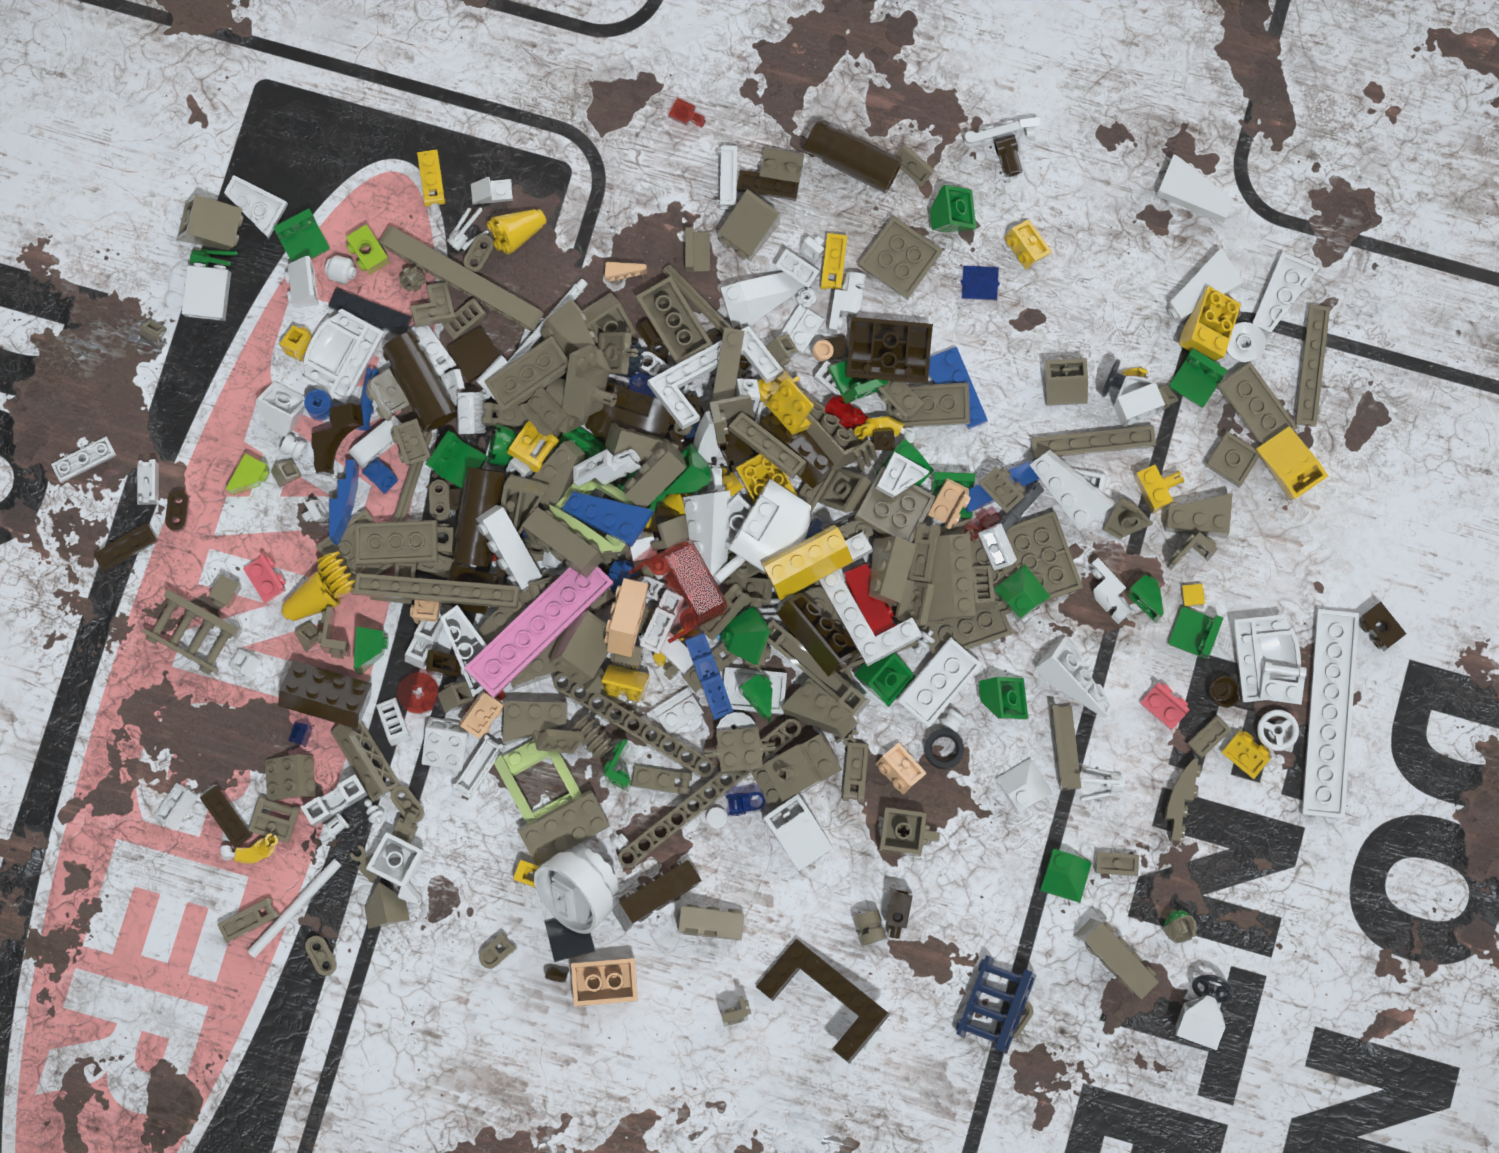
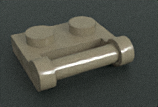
M260 796L249 832L262 836L272 833L270 838L276 835L279 841L290 843L301 807H290ZM264 808H268L291 816L289 821L262 812Z

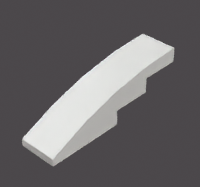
M674 572L640 646L659 654L692 587L693 579Z

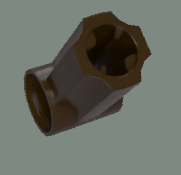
M1015 135L994 139L997 156L1001 159L1005 177H1013L1022 173L1023 170L1017 153L1018 144Z
M650 320L641 323L636 329L648 349L662 361L665 360L669 355V351ZM658 346H663L665 348V350L662 353H656L654 351L655 348Z

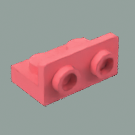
M262 553L259 555V559L244 567L243 570L266 604L286 591L283 587L286 582L280 573L278 575L275 574L272 568L276 566L270 556L265 558Z
M1157 683L1140 704L1172 731L1190 709L1187 707L1188 704L1181 697L1176 698L1171 694L1172 690L1163 683L1161 685Z

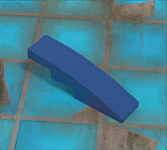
M354 459L346 460V479L338 480L337 499H329V538L334 545H339L354 508L359 477V467Z
M1034 459L1009 470L1012 474L1010 477L1015 483L1019 481L1025 487L1040 480L1030 466ZM979 484L969 489L970 501L965 509L967 513H970L995 501Z
M700 632L684 638L713 719L716 720L727 714L734 713L705 633Z

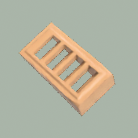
M606 262L605 282L647 274L646 264Z

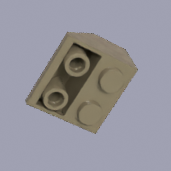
M1087 358L1046 360L1044 364L1046 406L1087 404Z

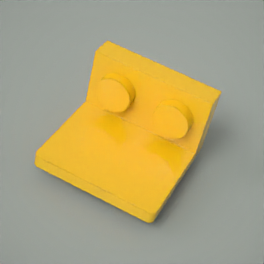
M785 378L766 406L793 435L810 427L812 423L806 417L814 405L790 378Z

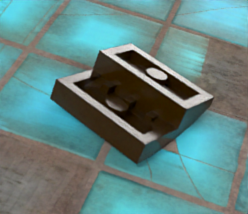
M481 326L446 347L469 383L479 378L500 356Z

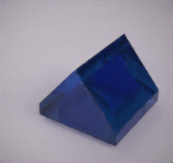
M295 722L288 742L306 747L313 728L307 724Z

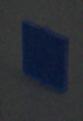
M963 265V280L960 282L962 284V299L997 301L998 286H1000V282H998L999 267Z

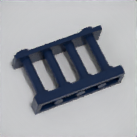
M986 955L985 959H982L979 964L978 971L980 972L963 1017L956 1024V1034L965 1039L968 1032L990 1040L996 1045V1050L1007 1054L1037 975L1026 969L1023 974L1019 975L993 965L994 959ZM989 973L1016 982L1018 985L1016 994H1009L985 985ZM985 993L1009 1002V1005H1011L1009 1012L1002 1014L978 1005L981 994ZM974 1012L1002 1022L1003 1028L1001 1033L995 1034L971 1025Z

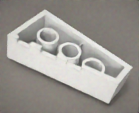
M730 491L683 497L695 579L711 578L727 564L728 548L725 547L726 538L729 536V529H726V520L730 513V508H727V498H730Z

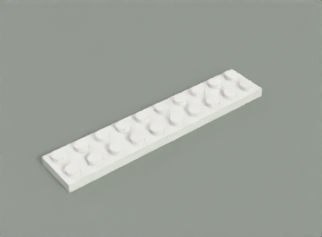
M1317 610L1302 815L1336 819L1345 818L1359 613Z

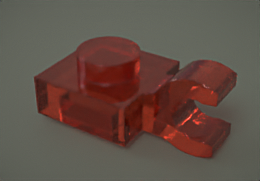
M677 98L668 115L669 118L686 126L691 121L696 126L703 128L706 122L703 115L695 113L696 106Z
M997 512L992 516L988 513L979 520L980 525L970 524L965 528L964 532L974 531L975 535L970 540L975 541L979 537V532L996 525L1002 518Z

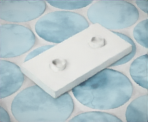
M950 637L897 701L929 728L982 664Z

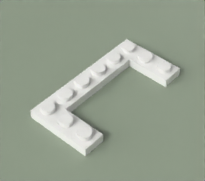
M749 326L743 328L742 330L745 332L741 355L743 354L766 384L783 375L784 370L752 329ZM721 341L658 374L647 382V385L682 430L698 422L700 416L679 388L717 368Z
M863 532L845 541L853 561L873 552V548ZM838 570L818 580L867 666L922 638V634L913 618L875 637Z

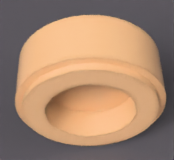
M819 340L812 347V354L818 361H827L833 355V346L826 340Z

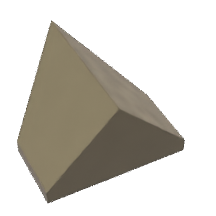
M1121 498L1103 530L1121 540L1123 537L1154 523L1140 508Z
M378 882L364 908L368 929L410 921L406 901L400 899L397 893Z

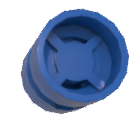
M319 389L312 390L306 395L304 400L305 408L312 419L321 422L330 418V408L334 406L325 391Z

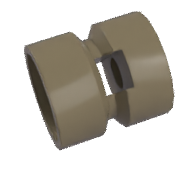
M879 910L853 917L856 929L860 930L858 937L861 946L887 939L884 927L880 926L882 919Z

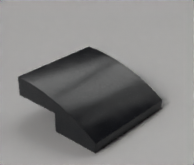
M557 919L545 922L554 962L595 952L591 932L587 934L575 932L564 926Z

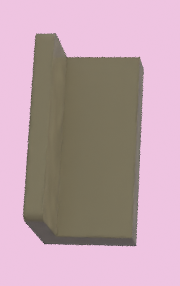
M685 227L686 272H710L709 232H694V227Z
M686 514L658 524L661 539L650 544L652 551H656L689 540Z

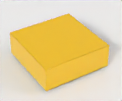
M1203 584L1183 585L1181 587L1184 607L1205 605Z

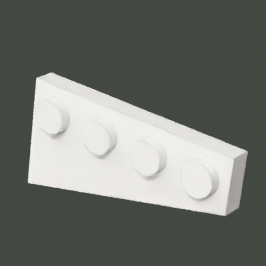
M1282 252L1252 325L1254 324L1263 332L1270 334L1320 267Z

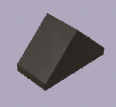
M428 650L426 671L429 675L461 676V666L456 655Z

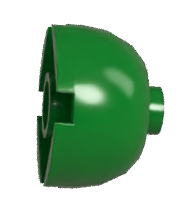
M496 424L494 426V429L497 430L496 435L492 434L488 457L492 459L488 460L487 463L495 466H505L514 458L507 451L516 439L517 434L509 427Z

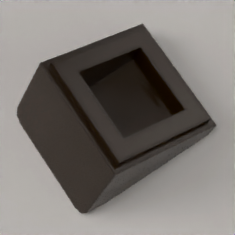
M549 964L545 978L551 981L567 983L569 968Z

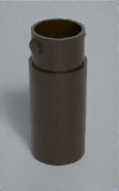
M818 120L815 123L803 149L810 157H817L823 163L884 194L892 186L903 162V159L841 128L837 129L829 125V122L826 120Z
M407 332L393 338L382 347L384 351L383 357L391 364V371L424 432H430L457 417V409L428 355L421 349L419 345L420 339L413 332Z
M467 467L455 538L457 539L456 546L452 551L453 561L488 567V563L491 561L490 549L487 545L489 541L478 530L477 525L479 523L476 518L495 505L500 506L506 473Z

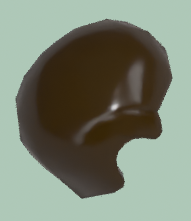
M1216 677L1209 685V698L1216 706L1230 708L1235 706L1241 698L1239 695V685L1231 677Z

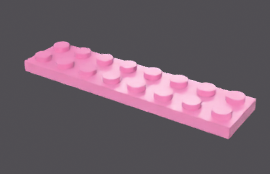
M598 566L587 578L569 567L464 669L494 699L560 636L580 614L584 613L614 584L613 581Z

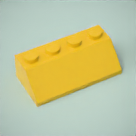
M833 525L761 563L781 601L854 561L839 528Z

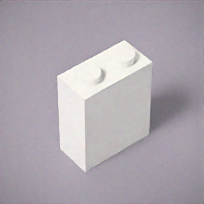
M201 263L187 266L182 315L185 317L226 321L231 272L226 270L225 266L214 265V268H206V265Z

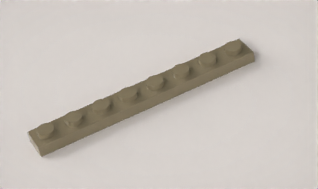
M357 573L354 594L359 596L518 609L520 588L519 586Z

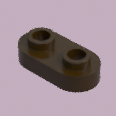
M181 490L170 493L167 500L165 524L173 532L182 531L187 524L189 497ZM177 499L183 500L181 505H176ZM175 519H180L178 525L173 524Z

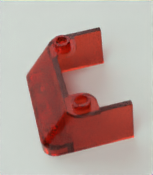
M690 541L680 542L629 570L630 574H634L649 567L655 575H663L670 572L689 608L681 613L679 618L684 630L668 639L669 644L683 639L727 611L726 599L698 549Z

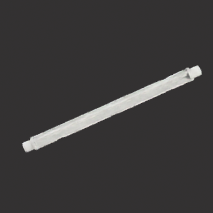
M581 278L577 284L573 285L572 289L508 360L509 364L532 349L531 347L536 342H539L543 337L540 331L546 319L569 300L574 301L583 293V289L588 285L585 280ZM485 394L483 396L485 398L484 402L490 399V395Z

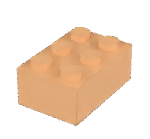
M624 578L622 586L618 585L615 595L616 601L612 604L611 618L608 619L604 643H608L607 652L632 657L646 606L647 583Z
M634 958L571 963L575 1007L638 1002Z

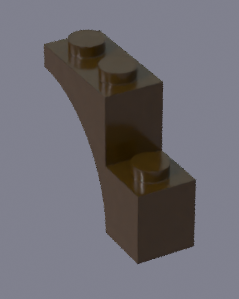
M347 403L330 408L329 419L332 428L311 433L314 468L317 474L326 476L334 474V460L341 442L350 432L364 426L361 405Z

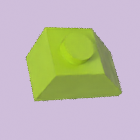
M245 453L229 481L226 491L234 495L260 487L261 483H265L270 475L269 467L267 464Z

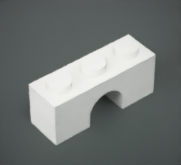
M354 774L338 784L337 788L322 797H316L303 805L301 809L310 824L316 827L368 794L358 777Z

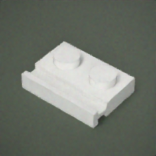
M799 304L779 336L789 334L798 352L804 354L825 319Z
M688 687L653 709L668 735H671L704 714Z

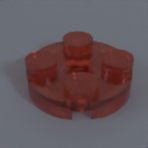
M416 672L400 682L397 695L403 708L412 714L420 715L433 710L439 701L438 693L440 691L436 681L430 675ZM418 688H422L421 690L424 693V696H421L420 699H416V695H413V691H417Z

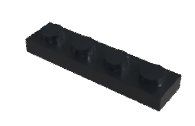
M337 288L328 306L329 309L337 312L343 309L371 325L398 335L407 332L412 320L411 316Z

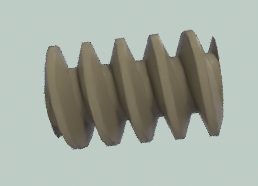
M588 714L574 725L572 731L582 732L585 738L582 745H589L588 752L595 751L592 755L593 759H601L614 750L616 744L608 745L611 738L604 740L606 731L599 733L601 725L594 727L593 724L596 719L589 720L590 714Z

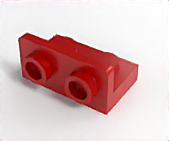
M837 394L825 406V412L839 418V423L847 430L849 428L855 430L856 427L863 425L869 418L862 410L855 408L850 403L846 404L843 397Z

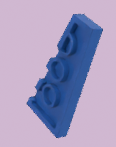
M954 347L931 356L929 377L936 385L969 383L970 424H965L966 427L971 429L988 422L958 348Z
M577 492L571 494L562 508L565 513L630 547H633L654 514L651 509Z

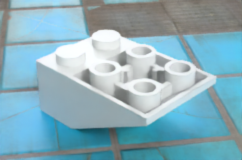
M798 794L763 817V821L798 872L833 849Z

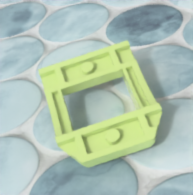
M596 478L580 486L573 482L556 506L550 505L549 512L554 515L556 521L566 523L571 532L581 534L586 542L595 544L601 553L610 550L612 552H621L626 544L609 535L603 538L573 518V516L565 513L562 508L571 494L577 492L590 495L597 488L618 502L637 506L623 491L610 483L604 485Z
M534 740L503 757L500 754L494 762L527 824L582 794L560 753L538 751ZM550 757L569 794L532 813L513 776Z

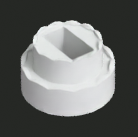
M580 848L575 853L559 852L539 867L534 874L535 888L545 907L560 923L575 932L582 934L592 932L613 909L612 897L619 889L617 877L613 874L611 866L604 862L599 854L593 853L590 849Z

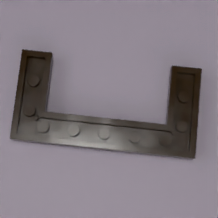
M795 939L758 983L756 988L770 1000L774 1001L799 970H802L859 1016L832 1048L836 1054L850 1064L890 1014L798 939Z

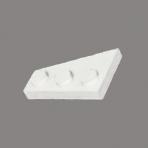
M234 175L224 192L237 207L242 208V212L268 239L274 230L273 227L277 225L288 205L286 201Z

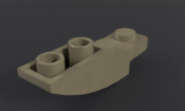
M1193 759L1183 770L1168 798L1164 820L1172 821L1170 842L1178 843L1185 836L1186 826L1182 825L1183 817H1187L1188 805H1185V802L1191 803L1198 796L1199 786L1195 785L1196 777H1200L1201 765H1198V759Z

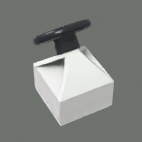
M1116 359L1105 382L1101 396L1106 397L1110 387L1119 390L1113 407L1122 428L1160 414L1165 403L1156 382L1137 376L1126 377V375L1117 373L1121 361Z
M1200 975L1192 981V989L1200 998L1183 1004L1175 1025L1176 1036L1217 1050L1225 1029L1224 1017L1218 1003L1230 1000L1233 996V988L1221 977ZM1209 981H1213V982L1219 983V984H1221L1222 986H1217V985H1215V984H1211ZM1199 983L1204 986L1203 992L1198 987ZM1220 992L1227 993L1224 996H1220Z

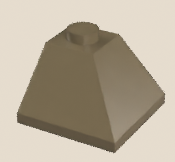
M840 468L836 471L819 503L845 513L860 508L873 482L863 475Z

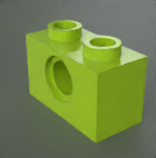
M367 224L346 236L348 241L346 247L351 255L356 254L359 260L356 262L362 272L366 270L370 275L390 263ZM365 247L371 248L368 254H362L361 250Z

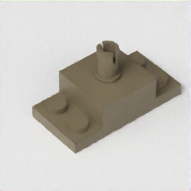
M588 345L571 353L569 356L562 409L568 415V418L560 427V432L568 433L586 424L590 415L603 409V404L613 407L617 401L615 400L617 398L616 394L606 392L608 370L594 366L597 361L596 346Z
M822 733L763 764V769L754 771L752 775L770 810H773L797 794L800 795L842 771Z

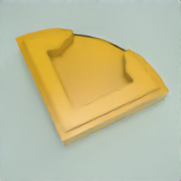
M1131 368L1123 371L1121 374L1126 375V377L1137 376L1144 378L1148 371L1143 368Z

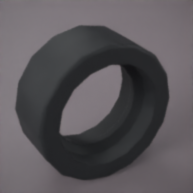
M936 730L928 737L925 743L924 752L926 759L932 766L938 769L953 768L963 757V740L952 730ZM947 737L954 741L957 748L954 758L949 761H940L935 758L932 752V745L938 738Z

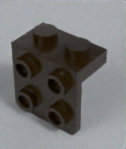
M453 564L448 581L496 585L497 576L490 573L473 571L459 564ZM443 603L453 608L458 605L462 611L482 615L486 614L489 607Z

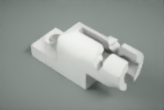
M848 272L846 273L842 289H835L829 334L837 335V328L842 329L843 317H840V315L856 317L860 312L863 298V290L861 288L865 284V274Z
M606 449L573 467L574 483L580 486L596 478L606 485L620 477L627 476V472L632 473L640 469L641 466L636 464L640 462V457L633 449L625 450L615 456Z
M1097 558L1090 566L1092 568L1091 573L1098 580L1101 578L1103 581L1092 591L1093 597L1106 612L1115 609L1111 617L1119 624L1133 611L1123 596L1120 597V594L1125 591L1126 587Z

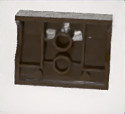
M851 317L846 377L928 385L933 324Z

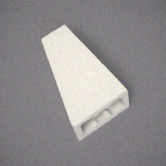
M1173 155L1157 197L1221 223H1224L1226 218L1231 219L1235 207H1232L1234 200L1181 158Z
M1223 249L1218 250L1171 300L1168 312L1173 320L1176 319L1178 323H1181L1188 319L1207 286L1224 295H1228L1241 288L1243 281Z

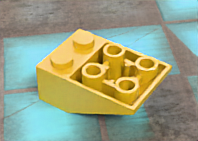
M1207 286L1183 328L1178 345L1189 351L1194 348L1213 361L1224 358L1241 304Z
M1290 426L1256 448V451L1289 500L1298 498L1328 477L1318 459Z
M761 454L735 467L753 505L769 479L797 496L787 475Z
M609 664L601 683L603 690L607 692L608 696L619 698V695L626 696L628 701L639 703V700L644 701L650 674Z

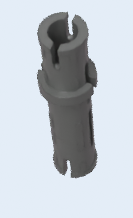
M1034 482L1025 492L1027 496L997 523L1002 524L1005 533L1015 522L1021 520V515L1044 492V488L1037 482Z

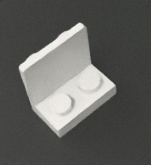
M430 717L425 729L422 764L462 771L469 732L459 726V721Z

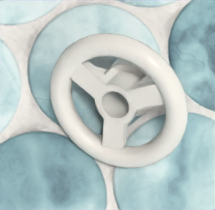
M1272 710L1264 714L1260 719L1257 733L1264 746L1274 751H1283L1295 744L1299 735V727L1297 721L1290 713L1283 710ZM1274 716H1282L1287 719L1282 724L1266 722ZM1292 725V736L1288 742L1283 744L1285 729ZM1276 727L1281 730L1280 734L1274 732ZM1264 728L1268 729L1269 737L1276 740V744H1272L1266 739Z

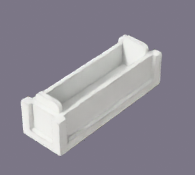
M721 146V151H717V156H721L720 200H716V205H720V210H733L736 206L737 146Z
M485 735V740L456 784L452 786L454 790L470 800L504 749L502 744H498L488 735Z

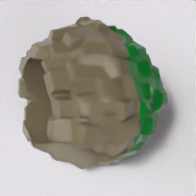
M1183 910L1172 911L1167 917L1164 924V932L1168 939H1171L1174 943H1184L1196 936L1197 923L1188 912Z

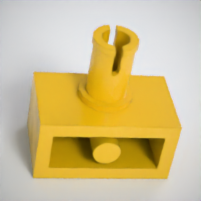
M1156 465L1136 473L1134 479L1152 514L1171 506L1173 499L1169 493V488L1185 482L1184 477H1180L1182 475L1180 470L1164 478L1160 475Z

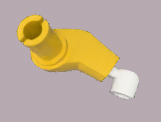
M890 416L869 418L865 421L864 425L858 426L854 430L855 436H859L858 439L861 440L867 436L874 437V430L893 429L895 436L902 433L904 434L903 440L905 439L909 443H912L915 439L916 432L910 427L903 428L904 423Z
M270 833L265 838L258 840L252 847L236 848L235 852H232L231 846H221V856L226 861L234 858V861L238 863L255 864L272 855L274 846L278 843V838L276 835L270 838L272 836V833Z

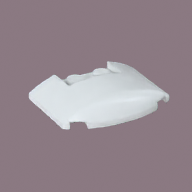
M340 309L338 314L325 320L312 337L304 357L305 377H302L304 382L325 391L328 395L346 404L357 389V385L375 351L378 350L385 332Z
M769 479L728 549L765 573L761 563L805 540L810 525L811 505Z
M1284 614L1234 620V640L1242 702L1264 700L1259 699L1264 662L1298 669L1301 667L1298 640L1293 628L1285 620ZM1270 673L1269 679L1297 683V677Z

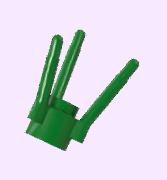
M194 249L190 255V265L201 263L207 267L209 262L230 266V262L210 258V255H237L238 253L236 251Z

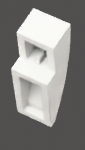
M710 411L705 412L701 419L693 444L708 465H712L711 457L719 455L714 422Z
M444 605L440 606L438 622H420L414 633V638L405 653V662L424 669L427 663L428 650L434 649L444 627L440 617L450 611L451 608Z

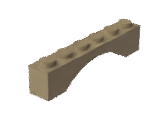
M772 620L768 624L771 631L767 642L811 677L850 713L858 717L871 700L838 672L828 677L798 639L779 622Z

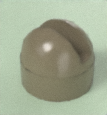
M675 422L674 430L680 435L690 434L692 425L682 430Z

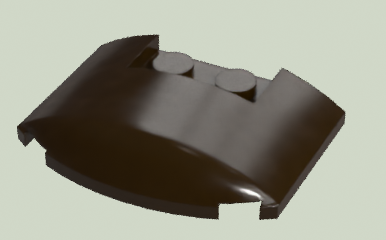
M607 382L606 392L617 395L615 405L610 407L603 404V409L590 415L585 424V427L604 444L611 422L618 424L617 426L628 430L631 428L639 433L651 434L665 439L672 416L658 398Z

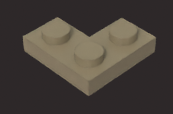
M447 282L427 285L430 303L411 306L415 328L455 321Z

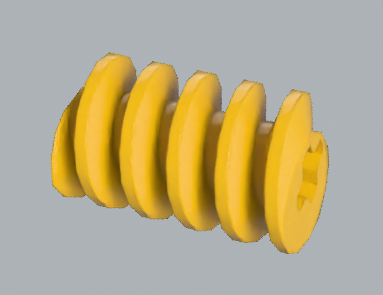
M339 551L329 553L316 561V563H319L318 569L323 570L322 576L328 577L325 582L332 584L329 588L330 591H336L333 595L335 599L353 591L354 588L351 586L355 583V580L348 581V578L352 575L351 573L344 574L348 567H340L344 560L336 559L340 554Z

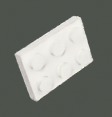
M725 667L724 686L734 711L758 713L740 694V686L759 673L761 677L765 675L772 682L771 714L783 715L780 707L785 701L787 673Z

